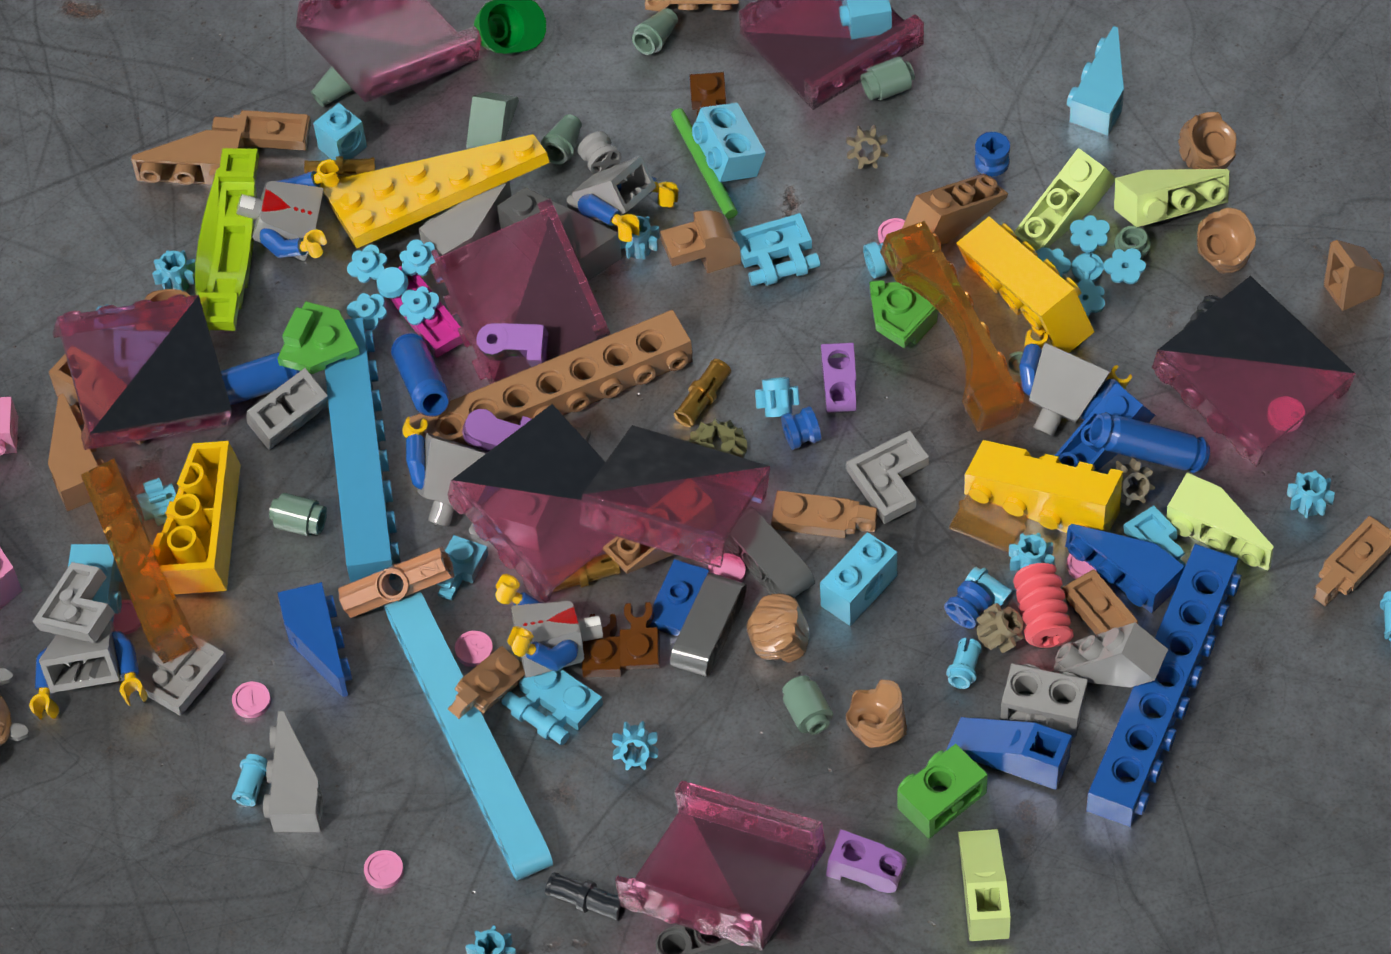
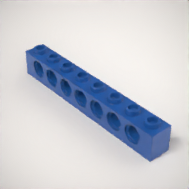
M1197 544L1194 545L1155 636L1156 640L1168 648L1166 656L1154 681L1133 687L1089 789L1086 812L1128 827L1132 826L1136 814L1143 816L1150 798V793L1146 792L1150 782L1157 783L1163 768L1164 761L1159 760L1163 750L1170 751L1177 733V729L1173 728L1177 718L1184 719L1190 703V698L1186 697L1190 687L1196 689L1203 672V667L1199 666L1203 656L1209 658L1216 641V636L1212 635L1216 625L1222 627L1229 610V605L1225 604L1228 595L1235 597L1242 578V575L1236 573L1238 558ZM1200 591H1210L1212 594H1203ZM1187 621H1196L1200 624L1192 625L1187 623ZM1181 651L1186 653L1187 655L1180 656L1174 654L1173 652ZM1169 682L1172 683L1174 686L1165 687L1160 683ZM1155 713L1160 715L1161 717L1150 718L1147 716V714ZM1134 745H1144V746H1146L1148 749H1146V750H1138V749H1135L1133 746H1134ZM1127 776L1133 778L1134 781L1124 782L1119 778Z

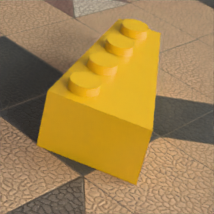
M989 216L956 242L966 264L996 294L1000 292L1002 298L1017 315L1022 313L1032 326V330L1041 339L1047 333L1052 346L1070 353L1094 333L1093 327L1078 297L1082 293L1076 283L1069 277L1065 280L1060 277L1057 268L1048 259L1040 260L1034 248L1027 241L1020 243L1015 233L1007 224L1003 223L1000 226Z
M983 440L965 473L964 494L970 496L976 502L989 503L1002 508L1013 516H1023L1039 522L1047 529H1057L1067 533L1068 527L1071 524L1110 532L1120 512L1123 471L1110 469L1108 474L1094 471L1093 464L1079 461L1077 467L1062 464L1058 456L1045 454L1038 459L1031 457L1026 449Z
M229 441L192 444L177 482L179 489L174 501L169 502L165 512L167 516L162 532L157 533L153 542L154 552L150 562L146 561L142 570V575L155 596L227 591L241 467Z

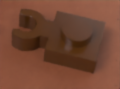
M724 72L690 74L692 110H697V116L702 107L726 104Z
M645 602L646 611L641 617L633 616L631 603L625 604L624 615L631 625V629H620V667L622 670L660 668L659 629L657 627L648 628V625L654 619V609L650 602Z
M610 614L609 624L602 627L603 638L583 641V678L621 677L620 636L614 637L618 630L615 614Z

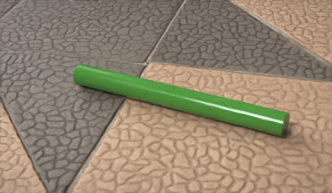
M682 108L675 109L671 113V117L716 202L727 219L734 218L738 211L723 183L719 182L713 169L709 168L706 156L700 145L694 141L692 125Z

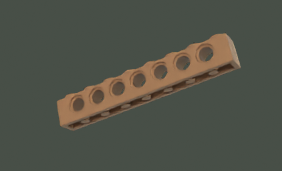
M672 309L453 399L446 410L439 415L425 416L421 413L410 417V425L414 429H419L422 418H425L428 425L423 435L424 439L427 433L471 446L465 441L462 429L468 415L474 410L486 409L492 412L497 419L519 425L523 416L532 419L551 404L562 415L579 412L592 403L604 398L615 397L621 391L638 384H646L655 377L670 371L680 370L693 362L691 340Z

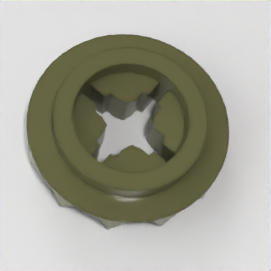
M714 418L708 424L701 422L696 431H691L689 440L691 443L714 449L712 444L713 438L719 436L722 442L721 452L744 458L746 454L747 439L744 436L742 427H735L731 420L725 423L719 422Z

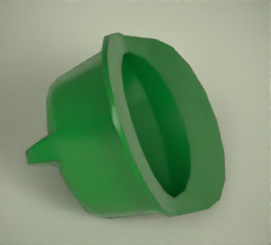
M491 0L486 2L476 15L474 27L469 30V33L476 37V40L482 47L494 53L523 52L536 48L543 41L546 33V18L543 10L533 0Z

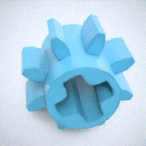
M637 216L639 220V236L632 233V241L624 242L620 240L621 249L626 248V257L628 259L633 257L644 260L651 251H658L657 239L660 238L659 226L650 227V218L648 216L645 218Z
M167 250L160 259L154 260L156 271L152 275L155 285L162 284L163 289L182 291L187 290L190 284L195 285V260H187L184 250L181 252Z
M789 377L763 379V389L755 390L757 409L765 408V417H781V415L786 413L793 414L792 405H800L798 386H790Z
M1317 470L1305 474L1298 472L1295 484H1288L1287 496L1292 498L1290 509H1297L1305 518L1317 514L1324 516L1326 504L1332 505L1335 492L1330 490L1331 479H1325L1317 473Z
M160 478L143 483L145 492L136 496L145 521L154 518L158 527L165 524L167 519L165 512L169 502L174 501L176 493L172 483L163 486Z
M1023 533L1020 534L1018 545H1009V556L1011 557L1010 570L1019 571L1023 567L1036 563L1054 565L1055 557L1052 556L1053 542L1046 543L1041 538L1040 533L1026 536Z
M627 721L624 722L622 735L618 733H613L612 743L619 746L613 750V759L621 758L625 763V770H629L631 766H640L645 770L648 757H658L659 749L653 746L657 742L658 733H649L645 729L644 721L639 725L632 726Z
M495 926L483 932L476 930L474 932L476 937L475 944L466 945L467 954H490L491 951L492 954H516V949L510 947L513 943L511 934L506 933L502 936L496 931Z

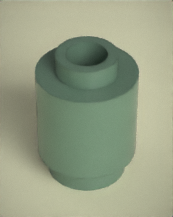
M899 56L869 67L866 73L861 74L862 87L870 100L876 98L883 100L909 90L912 87V81L915 80L914 70L910 62L903 61Z
M282 493L278 499H273L269 510V519L273 520L275 529L310 537L312 534L320 535L327 519V508L320 505L317 500Z
M806 675L795 677L787 682L782 689L784 694L783 702L798 730L801 733H809L811 735L819 734L826 730L833 718V711L815 681H811Z

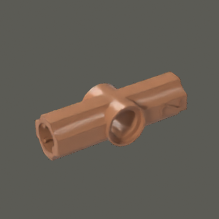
M441 546L339 587V600L343 610L350 618H353L453 578L455 576L453 564L449 554ZM391 573L397 574L403 580L402 591H396L391 587L389 583Z

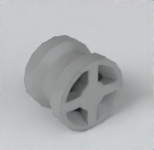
M602 131L586 136L579 144L577 150L582 160L588 162L587 165L592 174L618 165L622 157L619 150L615 146H611L610 137Z

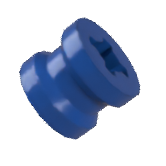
M986 132L980 135L975 143L976 169L981 174L984 173L990 177L1003 174L1010 164L1009 140L998 132Z
M810 406L802 408L801 412L795 415L790 413L781 415L782 428L792 450L800 448L802 443L807 441L812 443L821 441L819 424Z
M967 580L963 581L957 588L956 597H950L944 604V609L948 616L957 624L972 629L978 623L977 617L984 613L985 609L992 606V599L981 586Z

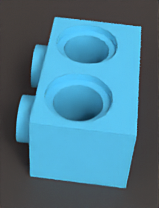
M738 102L700 108L696 122L692 127L693 139L701 147L709 168L713 169L719 182L757 177L766 152Z

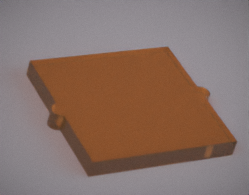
M967 494L964 500L959 501L960 508L949 526L951 530L1009 553V545L1014 544L1019 533L1025 531V522L1028 516L1024 514L1020 517L1013 516L1007 513L1003 506L990 501L985 504L979 503Z

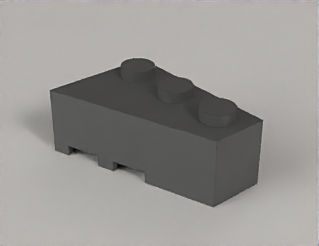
M526 187L497 205L501 232L534 265L554 208L587 282L622 259L618 232Z

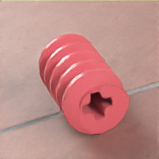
M1036 563L1023 567L1015 574L1013 579L1014 587L1017 590L1016 596L1019 602L1020 615H1022L1023 628L1025 629V639L1030 645L1039 648L1058 647L1070 642L1074 637L1073 629L1069 627L1071 624L1070 616L1066 614L1068 606L1063 601L1065 593L1061 589L1063 585L1062 579L1055 574L1057 570L1055 565L1049 563Z

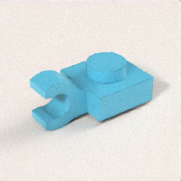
M1154 505L1124 524V533L1127 537L1156 543L1185 566V563L1180 559L1185 553L1174 542L1177 539V529Z
M453 535L445 549L452 561L455 576L436 584L441 586L438 596L451 601L455 597L462 580L470 583L474 582L488 557L487 546Z

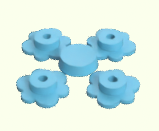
M1093 215L1086 216L1084 221L1075 220L1070 225V231L1073 234L1070 238L1071 243L1075 246L1080 245L1081 250L1086 252L1077 256L1073 260L1072 265L1071 261L1064 257V252L1061 249L1051 251L1049 248L1043 247L1036 251L1040 260L1048 259L1057 268L1060 277L1063 278L1062 274H1066L1072 269L1075 278L1079 281L1077 286L1082 294L1078 297L1087 317L1091 312L1098 313L1105 308V300L1102 298L1105 294L1104 288L1094 284L1101 277L1103 269L1106 273L1111 274L1113 282L1120 283L1124 281L1127 284L1137 283L1140 279V273L1146 269V263L1141 260L1140 251L1135 248L1127 249L1125 252L1121 249L1115 250L1112 253V258H1108L1104 264L1098 255L1091 253L1098 246L1107 244V234L1110 231L1107 221L1097 220Z
M418 239L410 241L407 245V250L402 251L399 255L400 260L403 262L401 266L402 271L396 267L385 269L384 265L388 259L385 254L380 253V250L375 245H368L363 251H355L352 254L353 261L347 266L349 275L358 277L361 283H367L370 279L377 280V289L380 294H373L371 296L366 293L360 294L357 301H353L347 306V314L352 319L363 317L365 329L374 330L378 327L379 320L387 316V311L384 308L385 299L383 297L396 298L402 295L401 300L403 304L400 306L399 312L402 316L407 317L411 325H419L424 319H432L435 316L434 309L440 303L438 295L434 292H429L424 286L419 287L416 291H406L408 287L407 276H412L416 273L419 276H426L429 273V268H435L439 264L440 257L435 252V246L432 242L424 244Z

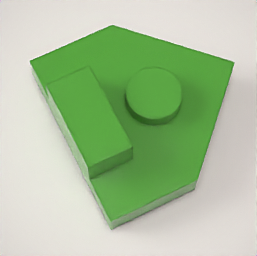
M920 276L905 278V281L884 283V280L869 282L875 330L903 348L910 342L916 345L937 323L938 312L949 302L948 293Z
M305 301L302 308L296 307L282 335L284 345L277 359L280 366L298 371L306 368L310 374H315L326 369V365L342 358L346 360L360 355V352L339 310Z

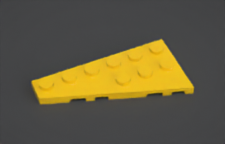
M532 134L339 179L335 187H327L323 183H320V187L323 188L325 199L358 249L550 162L547 152L535 135Z

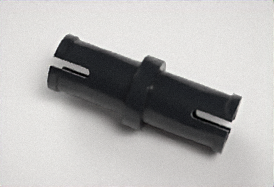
M557 872L551 874L545 889L547 896L576 905L578 911L586 913L590 910L613 918L616 921L622 919L627 908V897L618 896L597 888L595 882L587 880L583 883L562 876Z

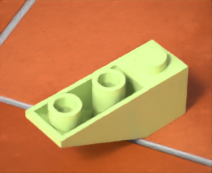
M1078 148L1014 231L1015 235L1022 241H1027L1036 251L1043 247L1049 248L1070 229L1073 221L1081 220L1098 204L1115 182V177L1103 165Z
M1228 169L1143 170L1115 178L1114 210L1137 228L1228 203L1230 171Z
M1186 473L1167 506L1166 519L1177 529V534L1183 537L1189 536L1205 543L1212 550L1226 552L1240 558L1249 566H1258L1268 571L1271 567L1274 546L1222 487Z
M998 829L958 832L969 941L1009 939L1011 916Z

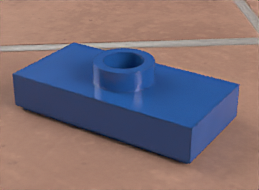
M674 559L652 606L654 609V619L648 627H657L659 631L678 636L701 586L709 574V570Z

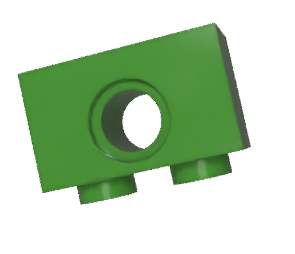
M955 743L948 750H941L934 754L927 766L918 774L912 773L902 780L897 789V808L930 839L987 793L988 774ZM944 786L947 790L938 792L931 788Z

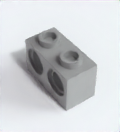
M304 368L247 410V424L267 449L270 450L326 409L328 395L307 369Z
M1011 663L1001 701L1000 720L1035 722L1076 738L1086 700L1087 679L1079 678L1077 675L1068 672L1059 674L1041 670L1039 667L1031 664L1017 665ZM1029 691L1033 694L1029 696H1024L1019 694V692ZM1066 699L1069 700L1070 703L1061 704L1058 703L1057 700Z

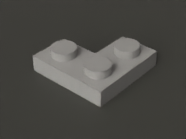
M909 430L847 461L846 471L870 505L877 508V515L885 524L916 508V499L902 478L928 466L929 456Z
M71 562L32 622L40 631L96 643L115 614L107 603L92 600L106 579V575L98 567Z
M196 635L193 636L172 663L141 646L136 652L139 674L136 675V678L144 686L148 694L147 697L181 716L227 661L225 652Z

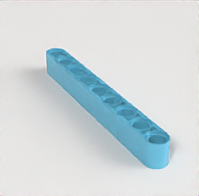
M419 591L399 601L385 605V611L392 629L514 878L518 881L553 866V860L547 844L482 713L473 707L463 717L458 719L448 710L449 706L456 699L455 697L458 692L455 690V687L460 679L463 678V675L422 593Z

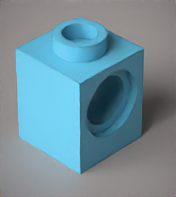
M340 103L313 122L318 149L332 160H336V156H343V159H353L367 148L363 122Z

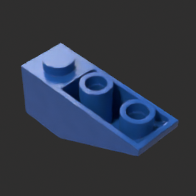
M1116 383L1054 456H1058L1062 464L1077 467L1079 461L1093 464L1094 471L1097 472L1118 455L1117 453L1104 450L1103 447L1097 449L1090 442V426L1098 414L1108 412L1110 416L1120 415L1150 423L1156 415Z
M1071 524L1068 527L1065 546L1070 554L1078 561H1085L1096 569L1097 573L1106 583L1114 584L1125 592L1127 598L1134 605L1142 606L1152 614L1174 593L1185 566L1156 543Z
M322 582L277 592L289 643L342 697L348 696L345 681L352 680L348 659H340L338 650L345 648L340 626L332 627L331 618L338 617L333 595L325 596Z
M961 717L947 750L956 743L975 762L1057 790L1070 759L1072 735L1035 722Z

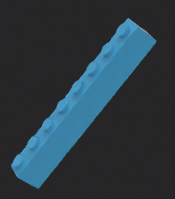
M363 317L344 320L359 348L360 355L348 360L342 358L326 365L325 369L346 565L350 583L384 570L393 564L401 563L398 542L391 543L390 535L397 533L394 511L387 510V503L393 502L391 481H384L383 472L390 471L387 449L380 450L379 443L386 441L383 419L377 420L376 412L382 411L380 390H373L372 382L379 381L376 360H369V353L375 352L372 330L365 331ZM391 573L389 580H396L395 574Z

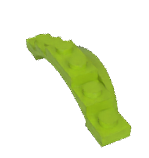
M222 148L220 167L215 172L206 204L196 252L195 290L196 296L199 295L209 330L236 331L238 309H242L244 288H248L254 245L252 237L254 219L237 215L236 211L241 194L257 198L255 186L259 162L257 149Z

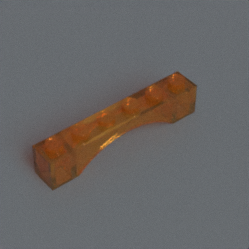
M925 221L888 233L880 253L895 281L914 290L928 300L943 315L955 333L962 349L965 364V389L962 403L977 431L980 432L1017 418L1025 402L1023 390L1020 384L1016 381L1014 382L1009 374L1004 355L997 351L993 345L988 326L984 321H980L977 316L972 297L967 291L962 289L957 279V271L954 265L946 260L941 251V243L937 234L930 231Z
M113 458L81 474L149 644L163 664L197 648V643L187 619L155 554L142 519L141 508L124 472Z

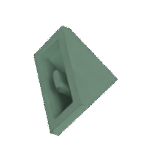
M486 91L472 96L466 143L467 149L506 140L519 102L518 97Z

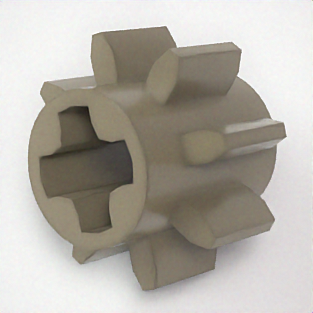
M858 125L855 138H846V143L854 146V149L847 152V158L853 159L856 157L859 169H862L864 164H872L875 169L878 168V158L880 156L888 157V151L880 147V145L888 141L887 135L878 137L876 135V125H873L870 131H863ZM863 141H867L869 145L873 146L871 153H867L865 149H862L861 143Z
M1132 458L1130 464H1122L1116 461V470L1123 471L1121 502L1126 506H1129L1132 500H1139L1145 503L1144 496L1149 490L1155 489V486L1148 480L1153 471L1147 466L1140 468V461L1136 458ZM1130 477H1132L1131 479H1132V482H1133V485H1131V486H1130V483H1129V481H1128V479H1129Z
M995 603L985 609L984 614L976 619L979 623L977 626L978 639L990 650L998 646L1003 654L1014 648L1016 642L1024 637L1021 634L1023 620L1020 614L1010 606L1001 610L1000 605Z

